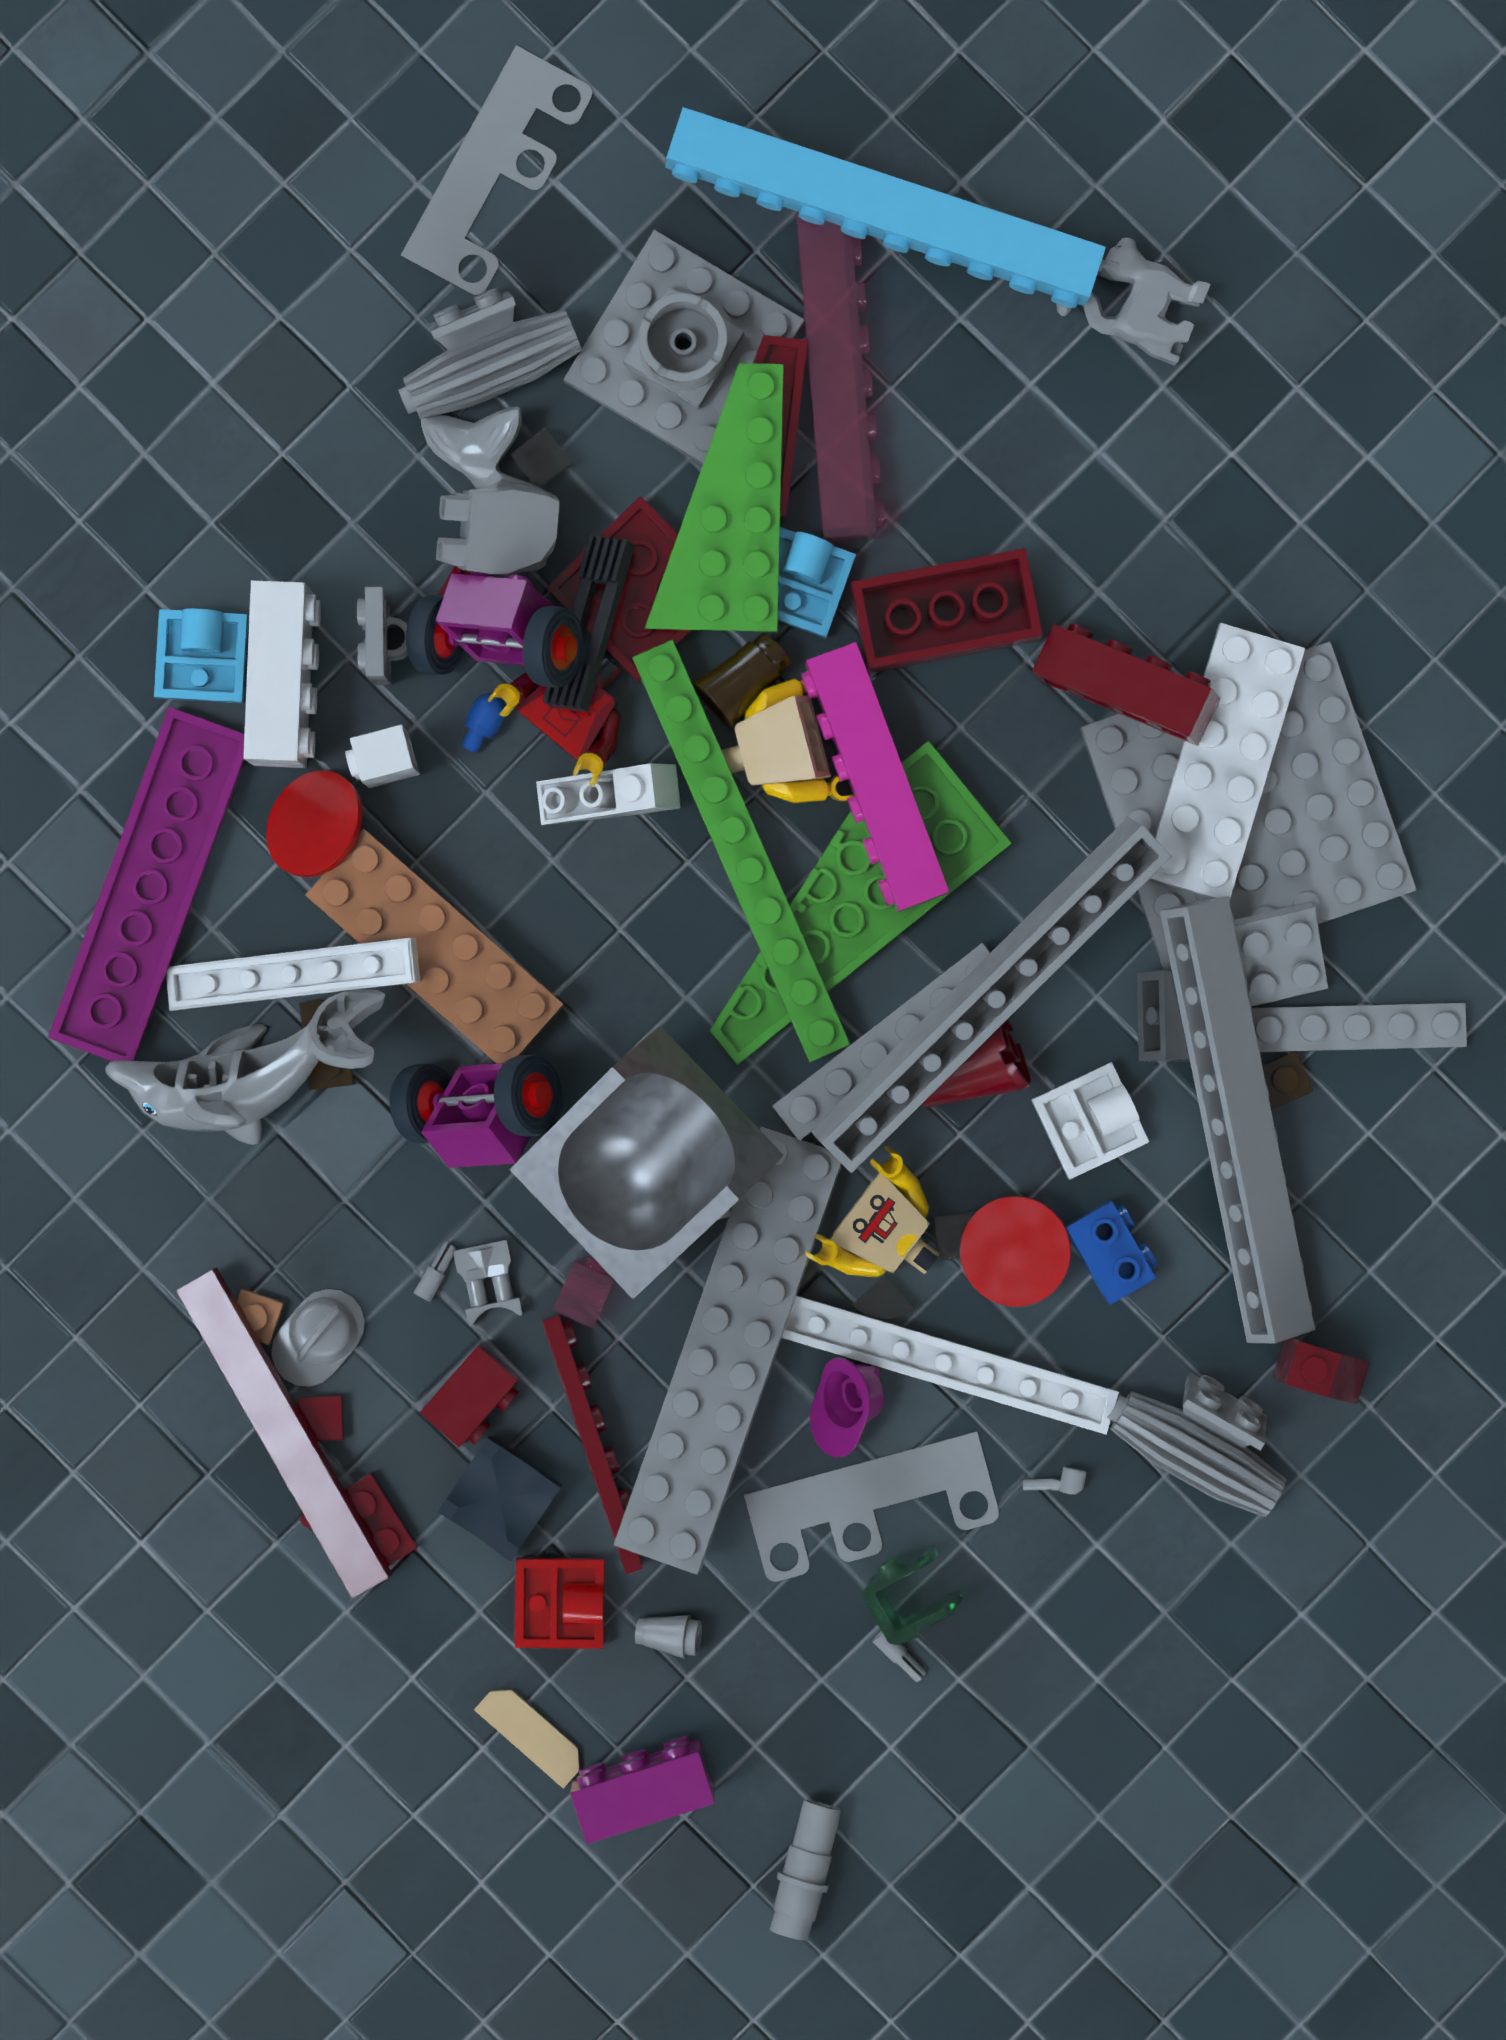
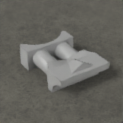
M507 1239L453 1251L457 1273L466 1282L471 1308L465 1309L469 1326H472L484 1311L491 1308L501 1307L509 1309L519 1316L523 1314L521 1298H514L509 1267L512 1262V1256ZM492 1277L497 1302L488 1304L483 1278Z

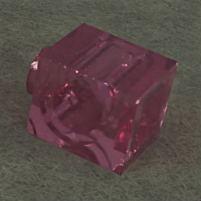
M586 1256L584 1263L575 1260L553 1311L594 1328L615 1280L595 1259Z

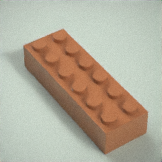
M365 829L359 833L353 848L346 858L335 868L324 873L305 894L306 897L360 944L416 938L421 982L407 985L496 1064L505 1063L513 1057L523 1055L566 1006Z

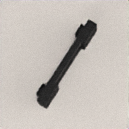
M589 535L578 577L581 579L572 611L580 621L582 633L584 632L597 584L606 585L585 662L584 664L580 663L576 675L567 685L563 687H546L542 702L550 707L587 713L589 711L635 545L627 539L621 541L619 538H614L613 540L610 537L605 539L602 536L596 538L594 535Z

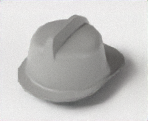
M324 1289L312 1293L302 1301L281 1326L273 1340L272 1359L276 1370L283 1379L297 1386L310 1387L323 1383L336 1372L356 1348L363 1336L365 1320L361 1307L354 1298L341 1290Z

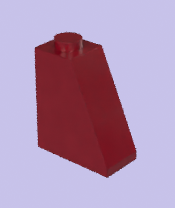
M1290 1338L1282 1343L1272 1377L1289 1386L1327 1398L1357 1404L1370 1362L1299 1339Z

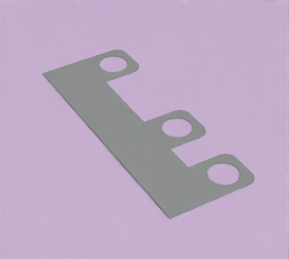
M516 45L401 256L473 295L485 292L498 269L499 261L494 254L465 239L469 229L500 173L531 190H538L544 185L556 163V154L552 149L524 135L523 131L536 108L565 124L572 125L577 123L592 98L591 87L587 83ZM564 84L574 86L580 93V104L571 112L559 111L552 101L555 89ZM525 150H536L544 158V169L536 177H525L517 169V158ZM478 255L485 261L487 272L482 280L470 283L460 276L459 264L464 257Z
M978 1432L744 1495L765 1575L774 1582L800 1576L808 1571L809 1559L801 1529L829 1522L838 1556L845 1562H851L876 1555L881 1551L882 1540L873 1511L878 1508L946 1490L953 1518L958 1528L962 1530L973 1529L991 1524L999 1517V1509ZM970 1491L982 1493L988 1501V1509L985 1515L975 1520L966 1518L960 1510L961 1498ZM861 1523L870 1530L871 1541L866 1549L852 1551L845 1546L843 1532L850 1524ZM779 1543H789L798 1552V1562L791 1570H777L770 1561L771 1550Z

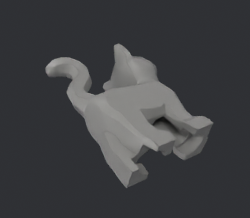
M1122 238L1116 246L1109 250L1105 260L1101 261L1097 275L1111 281L1128 282L1132 285L1131 290L1116 316H1105L1099 298L1091 292L1090 298L1085 306H1083L1088 323L1101 334L1115 335L1121 340L1137 345L1149 356L1175 366L1179 361L1183 348L1181 343L1188 342L1194 324L1186 320L1178 324L1169 322L1165 318L1168 306L1172 302L1198 307L1200 304H1203L1210 284L1203 281H1197L1193 285L1185 283L1167 266L1146 260L1138 251L1137 244L1133 239ZM1056 304L1057 312L1061 316H1066L1071 308Z

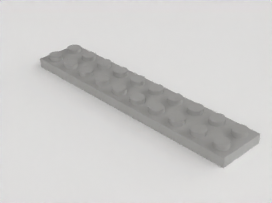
M761 1127L760 1131L784 1156L732 1207L614 1542V1546L696 1575L700 1574L806 1271L809 1258L805 1253L806 1251L810 1253L813 1251L816 1242L814 1235L820 1231L842 1168V1164L827 1148L803 1140L799 1141L797 1138Z

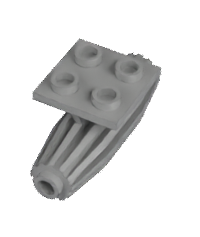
M497 287L475 296L476 305L460 311L458 305H453L433 314L436 322L428 324L434 340L436 339L447 350L403 378L406 387L398 391L408 414L417 411L419 418L423 419L473 407L540 378L582 351L565 309L513 322L514 306L516 305L514 298L509 291L501 294Z
M1191 1372L1185 1381L1183 1410L1133 1391L1126 1398L1122 1395L1117 1397L1113 1410L1107 1416L1108 1419L1113 1421L1110 1430L1152 1464L1216 1500L1266 1517L1274 1508L1282 1494L1287 1479L1247 1448V1446L1251 1445L1261 1451L1265 1444L1267 1415L1262 1413L1263 1409L1259 1404L1244 1396L1237 1399L1225 1392L1224 1386L1216 1379L1208 1375L1198 1377Z

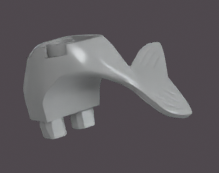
M515 406L500 410L475 423L441 414L421 419V427L426 442L435 455L463 473L476 488L465 490L463 494L441 495L440 519L461 521L460 538H438L436 560L458 566L462 570L497 575L538 571L546 565V559L553 552L557 539L559 500L555 495L536 485L502 473L498 467L499 462L515 442L522 424L521 407Z

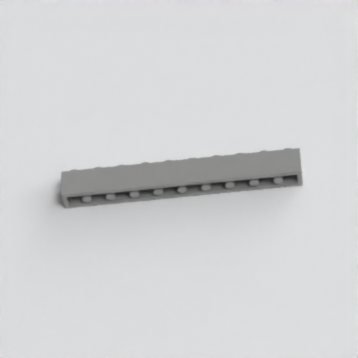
M1127 817L811 1130L813 1135L852 1173L1172 856L1143 825Z
M1229 898L1199 900L1160 910L1246 1341L1247 1343H1278L1315 1330L1312 1305L1308 1296L1303 1271L1304 1265L1300 1256L1295 1231V1220L1291 1212L1286 1187V1176L1282 1167L1277 1142L1278 1136L1274 1127L1269 1102V1091L1265 1082L1260 1057V1046L1256 1037L1251 1012L1252 1007L1248 998L1243 973V961L1239 953L1234 928V916L1230 908Z

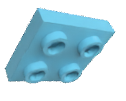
M780 527L778 622L826 639L856 554L837 548L832 543L814 535L793 532Z
M159 609L154 697L156 699L244 704L249 616L247 614L223 613L209 609Z

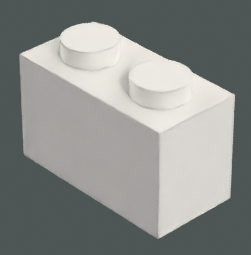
M402 725L350 738L352 750L345 751L352 777L355 776L356 780L361 779V782L368 788L420 775L409 732Z

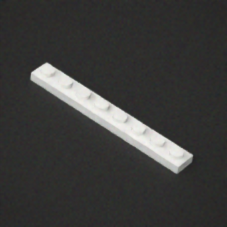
M796 1296L782 1338L1106 1435L1111 1421L1107 1416L1113 1410L1119 1394L1116 1390L800 1296Z

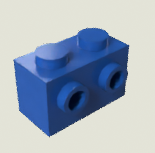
M1108 1200L1065 1225L1071 1242L1108 1304H1113L1156 1279L1151 1269L1158 1264L1145 1242L1139 1246L1136 1244L1130 1233V1230L1136 1226L1123 1204L1115 1207L1113 1202Z

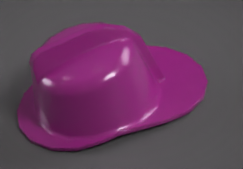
M833 1358L826 1363L810 1412V1425L813 1437L824 1453L832 1457H845L853 1452L861 1439L866 1423L881 1412L884 1405V1391L879 1380L881 1375L879 1367L875 1365L853 1364L845 1358Z

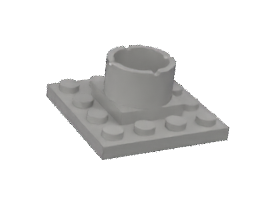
M653 230L584 344L582 351H580L564 377V382L703 465L738 364L753 363L763 335L795 339L804 324V319L656 230ZM679 340H689L691 342V346L686 350H680L675 345Z

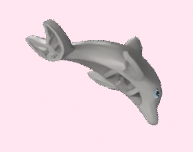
M358 989L343 991L331 996L318 1007L310 1023L305 1028L287 1039L266 1046L251 1049L267 1032V1027L259 1023L235 1028L213 1040L200 1054L184 1060L170 1062L114 1060L105 1067V1071L114 1082L129 1090L133 1100L144 1115L163 1126L196 1132L226 1131L234 1139L251 1145L258 1144L262 1132L261 1118L272 1113L290 1099L306 1081L318 1061L334 1067L347 1069L364 1068L373 1062L374 1049L357 1038L352 1029L369 1015L381 1009L386 994L379 990Z

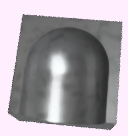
M659 1026L618 1061L509 1170L626 1293L634 1299L727 1212L784 1155L672 1037Z

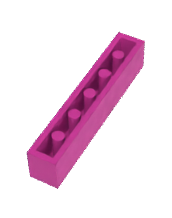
M854 642L806 660L807 672L802 673L801 678L809 699L817 697L823 713L816 715L824 739L833 738L838 751V755L831 758L840 782L848 779L854 796L847 798L855 823L864 821L869 838L862 841L871 865L879 862L885 879L878 881V885L886 906L894 904L898 913L948 894L947 884L857 643Z

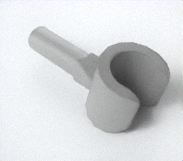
M1063 1467L1061 1480L1025 1479L1023 1480V1490H1052L1067 1494H1077L1084 1488L1086 1472Z

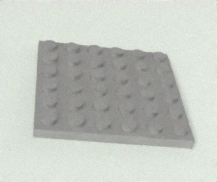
M1331 642L1304 651L1229 903L1234 920L1311 902L1315 907L1317 923L1320 924L1417 890ZM1120 714L1082 726L1080 730L1114 828L1116 829L1129 817L1143 825L1155 838L1184 741ZM1149 879L1136 892L1163 970H1172L1160 910L1213 898Z

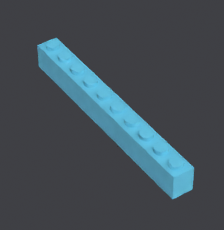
M684 107L682 108L666 157L665 168L673 170L672 175L682 181L697 183V180L701 179L715 184L714 189L722 194L739 197L740 193L757 198L756 203L770 210L781 211L782 207L799 212V218L809 223L823 225L824 221L840 225V230L849 236L865 239L866 235H870L884 240L883 245L885 247L907 253L910 248L925 253V259L931 263L940 266H950L952 262L967 267L968 274L983 280H992L993 276L1010 281L1009 287L1016 291L1034 294L1035 290L1052 295L1051 301L1068 308H1076L1077 304L1085 306L1106 248L1105 246Z

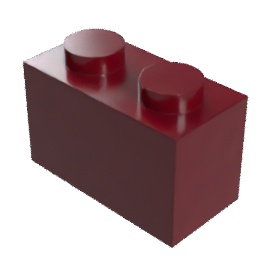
M480 1343L419 1413L458 1447L466 1439L474 1445L490 1426L484 1420L495 1406L503 1412L520 1392L514 1387V1384L520 1377Z

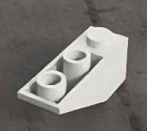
M649 763L602 771L597 784L594 786L589 785L593 776L592 773L536 782L541 825L630 816L681 808L676 764Z

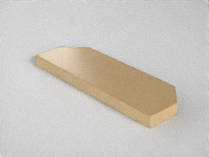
M513 1689L490 1690L474 1709L563 1789L580 1770L578 1747Z

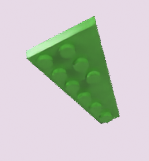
M738 364L645 629L777 632L783 364Z

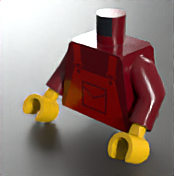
M605 657L602 661L588 713L553 708L542 702L546 687L534 683L529 678L527 672L509 684L498 685L488 698L489 702L494 698H502L507 703V706L500 712V715L503 717L508 716L514 707L520 703L516 707L517 712L577 761L573 776L576 777L578 771L582 769L592 772L593 776L589 783L591 786L597 784L603 767L618 747L621 716L616 710L618 702L605 690L621 671Z

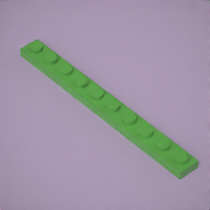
M673 640L632 657L809 1063L850 1045Z

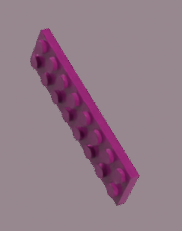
M168 707L48 1038L110 1061H136L165 982L167 970L173 960L245 763V759H243V733Z

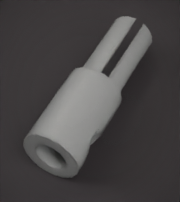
M446 1241L443 1243L433 1263L427 1267L413 1292L414 1294L431 1302L445 1277L444 1273L454 1257L453 1251L457 1250L454 1244L451 1245L450 1242Z
M886 1627L874 1637L872 1642L893 1663H897L915 1682L922 1680L902 1657L922 1677L925 1676L926 1670L907 1652L908 1649Z

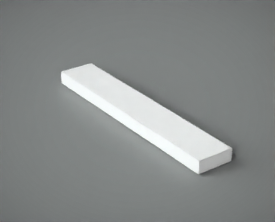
M416 938L169 966L166 974L169 1011L421 982Z

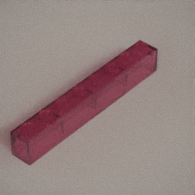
M795 211L806 340H808L807 357L823 539L830 543L876 539V527H884V512L882 500L874 501L873 484L881 483L879 457H870L869 440H877L875 413L867 414L865 397L873 396L871 369L863 370L862 353L869 352L868 326H859L858 309H866L864 282L856 283L854 266L862 265L860 239H852V236L843 233L840 230V225L824 221L823 225L809 223L799 218V212Z

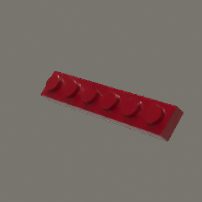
M555 1315L543 1319L541 1322L615 1542L629 1497L626 1489L617 1491L612 1474L620 1472L612 1447L603 1449L598 1432L606 1430L599 1407L598 1405L589 1407L584 1390L592 1388L584 1363L575 1365L570 1348L578 1346L570 1321L562 1323L560 1316ZM616 1546L626 1574L643 1569L640 1558L645 1556Z

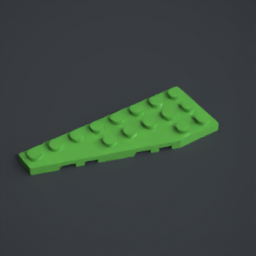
M929 741L902 762V766L949 893L898 913L894 904L886 906L878 885V881L885 879L880 864L878 862L871 865L862 840L869 838L864 821L855 823L850 811L790 904L791 911L827 992L1012 844ZM761 951L710 1029V1032L737 1065L791 1022Z

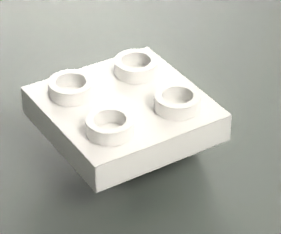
M1112 1062L1031 1099L1069 1180L1149 1143L1139 1121V1115L1125 1086L1121 1083Z

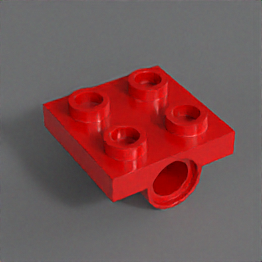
M517 1557L515 1576V1648L603 1649L605 1558Z

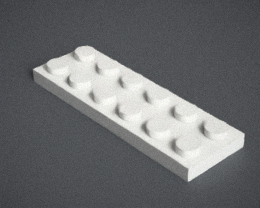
M1224 623L1219 624L1203 677L1212 682L1210 687L1220 697V700L1199 746L1186 741L1183 742L1155 835V839L1172 857L1150 880L1213 899L1228 897L1230 901L1305 648Z

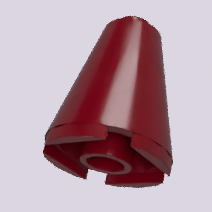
M1007 1019L922 1105L930 1107L1020 1091L1029 1087V1083H1032L1029 1067L1020 1043L1015 1044L1010 1034L1013 1028L1009 1020Z

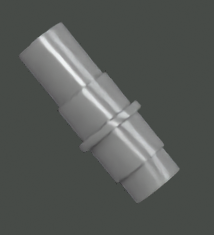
M804 1799L793 1843L789 1845L783 1871H778L777 1874L780 1884L773 1906L774 1915L770 1927L772 1932L797 1940L807 1941L809 1939L812 1923L816 1921L823 1892H828L829 1889L826 1879L832 1860L831 1851L842 1809L822 1802Z

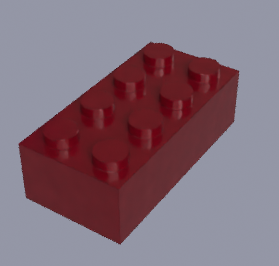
M1026 548L851 582V596L864 663L868 674L1036 642L1042 637Z

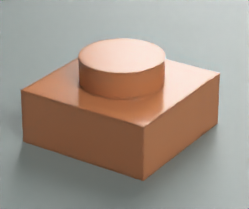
M241 1289L237 1300L239 1307L259 1342L270 1345L285 1302Z

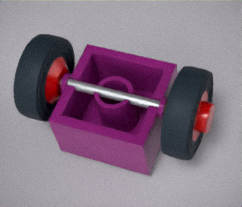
M473 571L470 575L451 573L444 596H425L416 603L407 624L406 647L412 665L415 669L425 674L446 675L451 673L460 663L465 650L476 661L525 666L529 678L538 685L563 687L572 681L578 671L583 652V633L576 614L570 609L553 606L551 601L544 598L533 587V583L529 579L519 575L496 578L486 573Z
M520 1055L507 1060L505 1063L458 1067L452 1079L444 1069L437 1065H412L406 1067L397 1075L390 1092V1112L398 1132L410 1142L419 1144L430 1143L449 1168L516 1164L524 1153L531 1136L548 1132L556 1124L562 1108V1087L559 1076L548 1060L537 1055Z

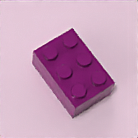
M688 1736L677 1737L663 1743L664 1749L662 1751L648 1755L646 1749H640L623 1755L621 1757L622 1763L605 1768L604 1762H600L580 1769V1776L573 1779L570 1795L585 1843L589 1844L715 1804V1786L700 1738L690 1741Z

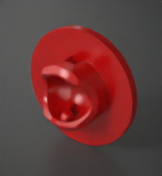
M322 770L300 776L282 791L271 809L266 828L268 850L272 859L281 869L298 877H315L332 870L346 858L360 833L363 813L361 799L352 783L337 773Z
M1007 1196L987 1203L972 1216L962 1235L960 1257L966 1277L981 1295L1001 1305L1020 1307L1037 1303L1048 1297L1058 1288L1069 1268L1071 1244L1065 1225L1051 1208L1029 1197Z

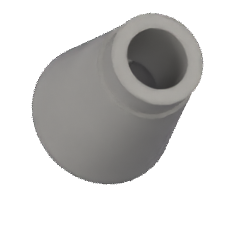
M691 1615L638 1618L635 1630V1643L686 1659L687 1655L697 1656L701 1643L702 1623L700 1620H692Z

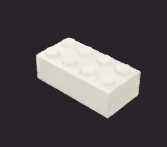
M251 580L243 759L253 766L307 768V758H314L315 732H312L308 725L309 714H316L317 688L312 687L310 678L311 670H318L319 644H314L312 630L313 626H320L321 601L316 600V595L303 582Z

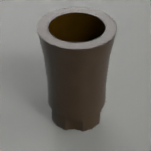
M762 632L753 642L748 641L716 668L693 681L692 685L697 695L723 724L733 729L762 690L775 683L780 678V673L791 664V661L782 647L766 632Z

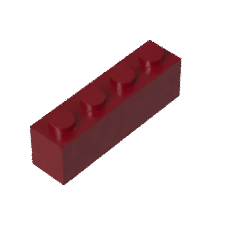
M1053 624L1032 670V673L1042 683L1199 746L1220 700V697L1210 687L1212 682L1209 679L1190 671L1187 672L1185 677L1171 672V664L1151 655H1148L1146 661L1131 655L1133 650L1130 647L1111 639L1108 640L1107 645L1092 640L1094 635L1092 632L1078 625L1069 624L1068 629Z

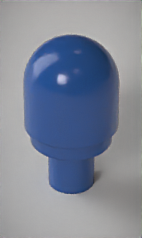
M492 693L478 696L465 717L467 720L464 725L470 729L461 746L474 753H477L485 737L492 739L493 735L497 734L505 717L500 715V712L506 707L505 702L502 698H494L489 702L488 698Z

